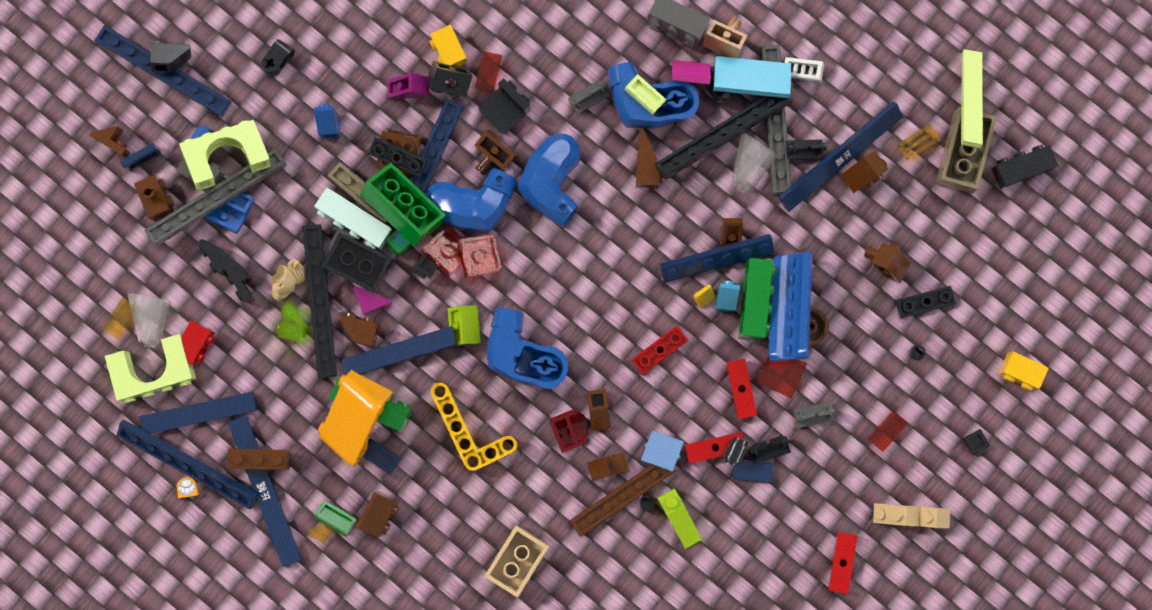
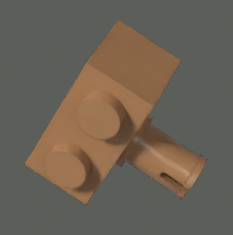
M735 16L730 18L728 25L713 20L706 32L703 47L725 57L739 58L748 35L738 31L742 21L738 18L734 22Z

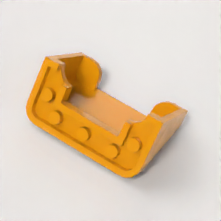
M350 370L346 376L342 375L338 382L340 386L326 421L321 423L317 432L320 433L319 438L347 464L355 467L368 448L369 437L379 415L384 409L385 402L389 401L393 391Z

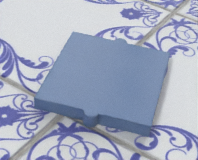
M652 431L648 443L645 444L646 448L641 461L673 472L677 460L680 459V452L684 442Z

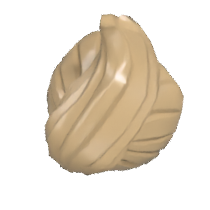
M292 259L288 262V266L279 265L277 267L276 274L270 278L274 299L283 301L295 290L296 284L303 283L306 280L307 271L300 264L299 260Z

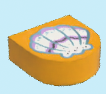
M185 477L178 482V498L199 495L198 484L195 479Z

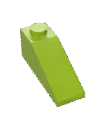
M674 488L657 497L685 549L702 540Z

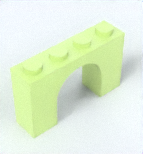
M254 120L242 121L238 125L224 127L214 133H205L202 137L187 139L179 144L197 191L215 186L208 160L211 153L221 146L230 145L242 150L248 160L252 173L271 167L269 156Z
M182 334L161 339L166 357V369L163 375L154 382L145 383L137 377L130 352L120 351L105 356L117 401H124V404L134 402L136 397H151L156 391H171L173 386H188L192 384L191 381L196 380L193 365L187 361L181 339Z

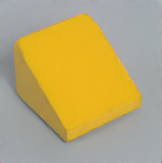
M711 285L705 286L693 296V299L700 308H703L716 298Z

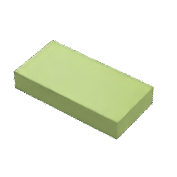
M638 74L624 89L652 115L666 101L660 93Z

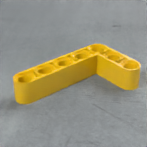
M443 383L433 385L431 388L432 397L467 469L478 470L516 451L518 444L516 439L511 436L503 437L478 449L449 387ZM442 386L446 390L445 395L438 397L436 389ZM447 404H452L454 407V411L450 415L444 412V407ZM456 421L462 424V429L459 432H454L452 429V424ZM465 438L470 441V447L467 450H463L460 446V442ZM507 439L512 440L514 443L513 449L509 451L503 447V443ZM488 448L496 450L495 458H487L486 451ZM472 456L477 457L479 460L476 467H471L468 463L469 458Z

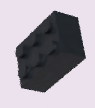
M339 232L322 268L375 293L392 258Z

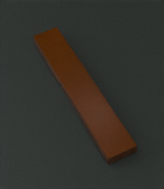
M651 464L569 521L581 537L675 473L676 470L674 469L672 472Z

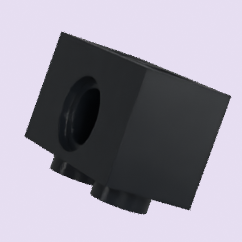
M433 61L427 78V84L433 92H446L454 97H466L473 76L469 69ZM453 78L450 83H445L447 79Z

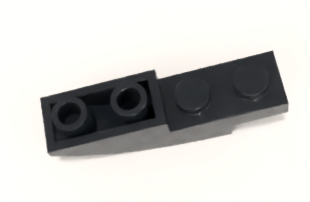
M203 239L199 240L201 244L200 251L205 257H209L211 261L209 265L213 272H218L222 276L227 273L226 279L231 285H235L237 289L235 293L241 302L244 300V302L249 304L255 299L246 285L252 279L241 264L223 249Z

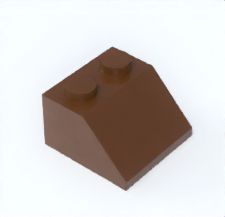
M380 491L373 492L355 528L378 538L382 534L386 535L391 526L388 524L391 517L395 518L400 509L398 507L399 501Z

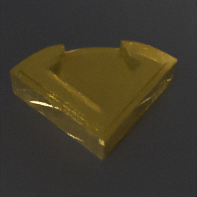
M320 524L311 528L307 533L324 544L334 529L325 524Z

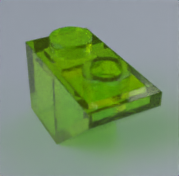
M287 300L286 304L282 305L281 315L283 317L281 323L279 322L277 325L276 333L278 338L304 344L308 324L295 303Z

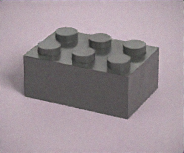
M655 0L648 14L647 25L655 32L661 31L665 33L671 40L677 39L683 42L684 46L693 49V47L697 49L707 31L710 18L673 0Z

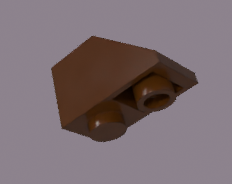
M351 313L339 316L341 323L353 342L375 347L380 327L379 324L375 323V319L364 317V320L357 319V315Z
M606 389L586 391L592 431L611 428Z

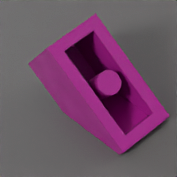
M408 73L387 80V98L417 99L428 96V76Z

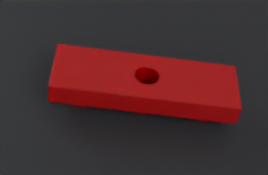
M675 326L631 359L639 372L644 375L689 340L679 327ZM662 347L663 353H657L656 348Z
M746 360L726 362L738 419L757 416ZM739 386L744 387L745 390L743 393L739 392Z
M742 432L686 444L685 449L689 464L723 456L729 441L734 436L743 440ZM713 444L718 445L717 451L712 450Z
M837 532L828 586L829 591L849 593L858 535ZM841 559L845 560V564L843 566H840L839 564Z

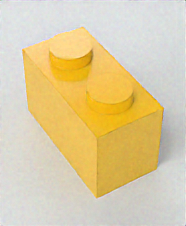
M451 25L430 33L432 38L429 41L433 51L437 50L440 55L437 57L438 62L458 67L468 63Z
M1013 351L1007 353L998 374L1003 375L1004 380L1011 383L1016 381L1021 384L1023 389L1032 391L1040 389L1049 368Z

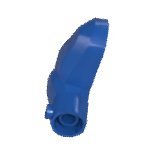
M620 63L608 69L613 103L621 122L627 128L656 129L688 119L697 111L699 96L695 87L689 82L672 80L663 84L651 85L666 99L661 107L652 115L624 90L638 74L634 63Z
M565 133L554 134L541 144L529 158L518 183V191L524 200L535 210L544 214L545 218L561 227L566 225L579 207L566 192L562 193L560 189L567 176L579 164L581 159L578 143L572 136Z
M492 168L482 184L483 188L479 191L461 188L450 182H437L427 189L425 195L446 214L442 223L463 231L488 234L498 225L503 217L508 201L512 197L517 179L503 171Z
M496 308L490 325L492 329L487 346L488 368L518 383L546 389L558 387L565 380L568 372V361L563 351L556 347L541 346L521 340L523 312L507 308Z

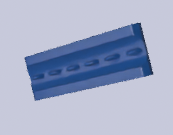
M812 251L774 257L773 266H776L775 277L772 280L774 292L771 300L772 312L769 338V359L771 362L809 358Z

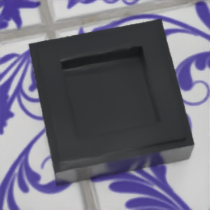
M981 429L962 438L971 455H975L990 446Z

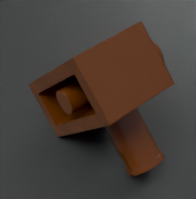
M486 130L474 145L485 155L475 169L480 171L479 173L482 175L486 174L493 163H496L503 170L508 169L519 153L493 131Z
M874 151L842 173L841 176L853 194L859 190L864 192L872 186L870 184L872 181L875 184L884 178L882 174L888 170L887 163Z
M152 175L134 183L146 215L150 220L155 221L174 212L173 206L175 205L171 196H168L166 193L167 185L163 178Z
M882 243L878 250L869 246L864 253V257L873 260L872 264L885 278L901 283L911 264L906 258L907 255L900 251L901 248L893 243L889 245Z

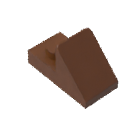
M115 126L91 132L90 136L123 157L127 158L131 154L126 149L127 145L118 140L123 132V129Z
M723 218V224L721 225V247L742 241V218Z
M624 452L587 462L592 481L629 471Z

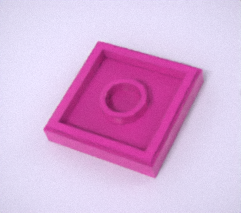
M672 61L673 81L710 84L709 63Z

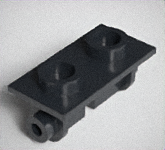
M823 139L786 140L787 159L824 158V151L827 150V144L823 143Z
M779 435V437L769 439L770 443L768 444L766 441L752 444L748 451L754 464L791 453L787 444V437Z

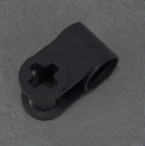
M277 39L261 61V66L265 73L270 77L278 76L294 56L295 49Z

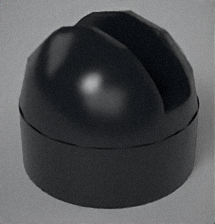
M914 345L910 348L909 355L913 360H921L925 357L926 350L921 345ZM915 348H917L922 353V356L915 351Z
M649 495L643 496L640 499L641 510L644 512H652L656 505L655 498Z

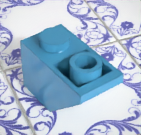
M733 281L720 283L716 292V311L733 313L736 311L740 285H735L736 282Z

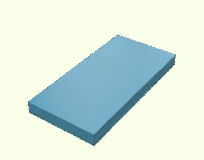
M716 56L713 91L782 98L790 97V63Z

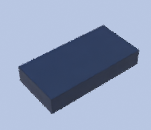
M152 143L123 159L120 163L123 168L131 171L161 154V150L156 144Z
M369 437L368 448L363 457L387 473L392 474L401 457Z
M743 460L741 465L733 466L732 478L771 482L773 463L760 462L754 464L753 461Z

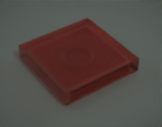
M448 225L421 250L448 277L476 251Z
M494 234L457 240L465 278L502 271Z
M768 354L756 383L792 399L807 363L799 359L771 362Z

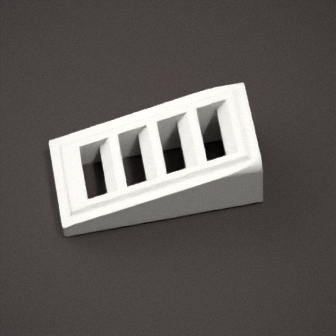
M785 58V63L794 64L791 78L821 83L824 63L822 61ZM799 65H802V67H801V73L799 74V73H797V72H798V66H799ZM806 66H809L808 75L805 74ZM814 67L817 68L816 76L813 75Z

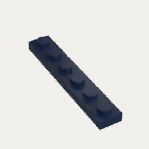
M767 234L660 264L663 281L667 283L747 261L749 258H758L774 253L773 240L771 235Z

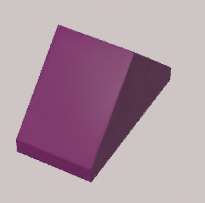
M354 286L353 288L362 313L365 316L389 307L392 304V301L360 287Z

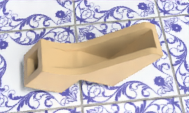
M874 503L873 523L949 528L950 509Z

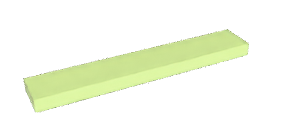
M964 49L962 52L961 145L981 148L983 144L982 52Z

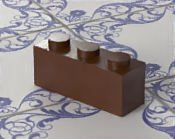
M228 449L227 469L290 470L291 451Z

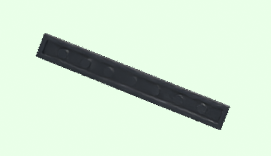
M765 96L655 163V167L667 180L793 103V99L791 97Z
M321 224L302 226L317 375L318 378L337 376L327 274L326 269L322 268L325 261Z

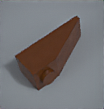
M639 128L635 187L658 189L659 184L663 183V176L655 167V163L658 161L644 128Z

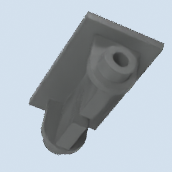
M599 79L569 97L568 100L578 115L609 96L604 82H601Z
M831 402L793 409L797 428L835 421V409L832 408Z

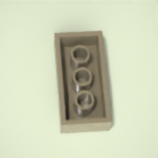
M961 107L954 112L936 184L968 193H974L978 190L997 119L996 116L983 113V144L981 148L961 145Z

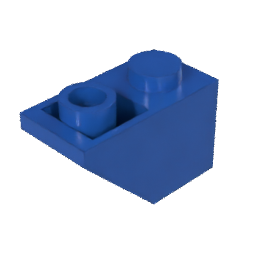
M321 104L319 107L314 108L318 135L321 139L340 137L339 114L334 107L329 104Z

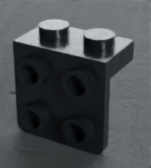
M503 78L498 83L499 88L479 106V111L501 134H506L531 109L529 105L530 100L524 94L520 95L516 91L517 87L510 80L507 82Z

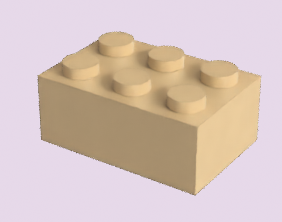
M516 525L484 577L518 598L549 548V545Z

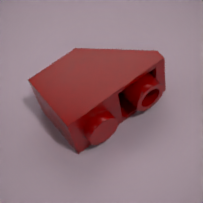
M190 320L181 339L188 363L197 366V364L204 360V352L207 347L213 344L215 332Z

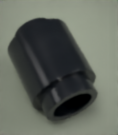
M734 436L729 441L723 458L726 459L725 463L734 467L737 464L741 465L748 449L746 447L748 442Z

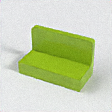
M477 306L448 308L449 327H453L457 346L481 343Z

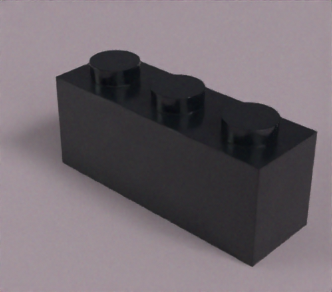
M1038 145L1032 148L1030 153L1026 154L1025 151L1015 154L1011 160H1008L1006 157L997 161V165L992 168L999 188L1008 187L1058 167L1051 146L1043 147V145Z

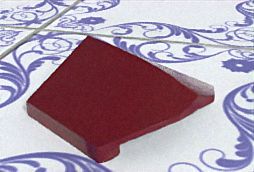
M570 410L549 419L562 453L586 443L588 423L584 414Z

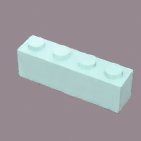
M329 188L325 189L314 206L318 210V215L325 219L330 217L334 220V225L342 230L344 227L349 229L351 236L358 240L360 237L366 240L365 244L374 250L376 247L381 250L387 242L386 239L393 233L390 227Z

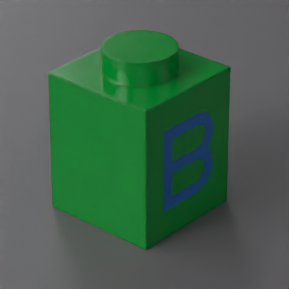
M397 230L386 239L389 243L387 248L394 255L398 253L402 256L412 246Z

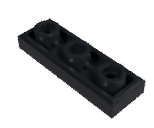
M378 136L374 137L368 155L386 163H392L394 166L418 177H422L429 160ZM395 154L400 155V160L395 158Z
M951 286L895 300L899 319L956 304ZM924 299L928 300V305L924 304Z

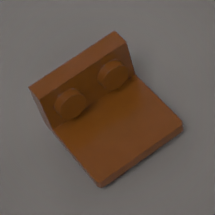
M388 128L382 131L381 136L382 139L418 154L419 146L423 143L424 137ZM395 154V158L400 160V155ZM377 159L376 168L383 169L389 163ZM396 167L399 171H401V172H402L403 174H405V175H409V176H413V175H414V174H411V173H409V172H407V171H405V170H402V169Z

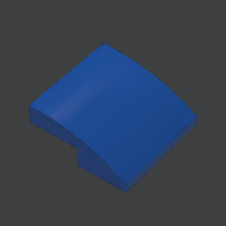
M242 193L203 219L238 234L255 198Z

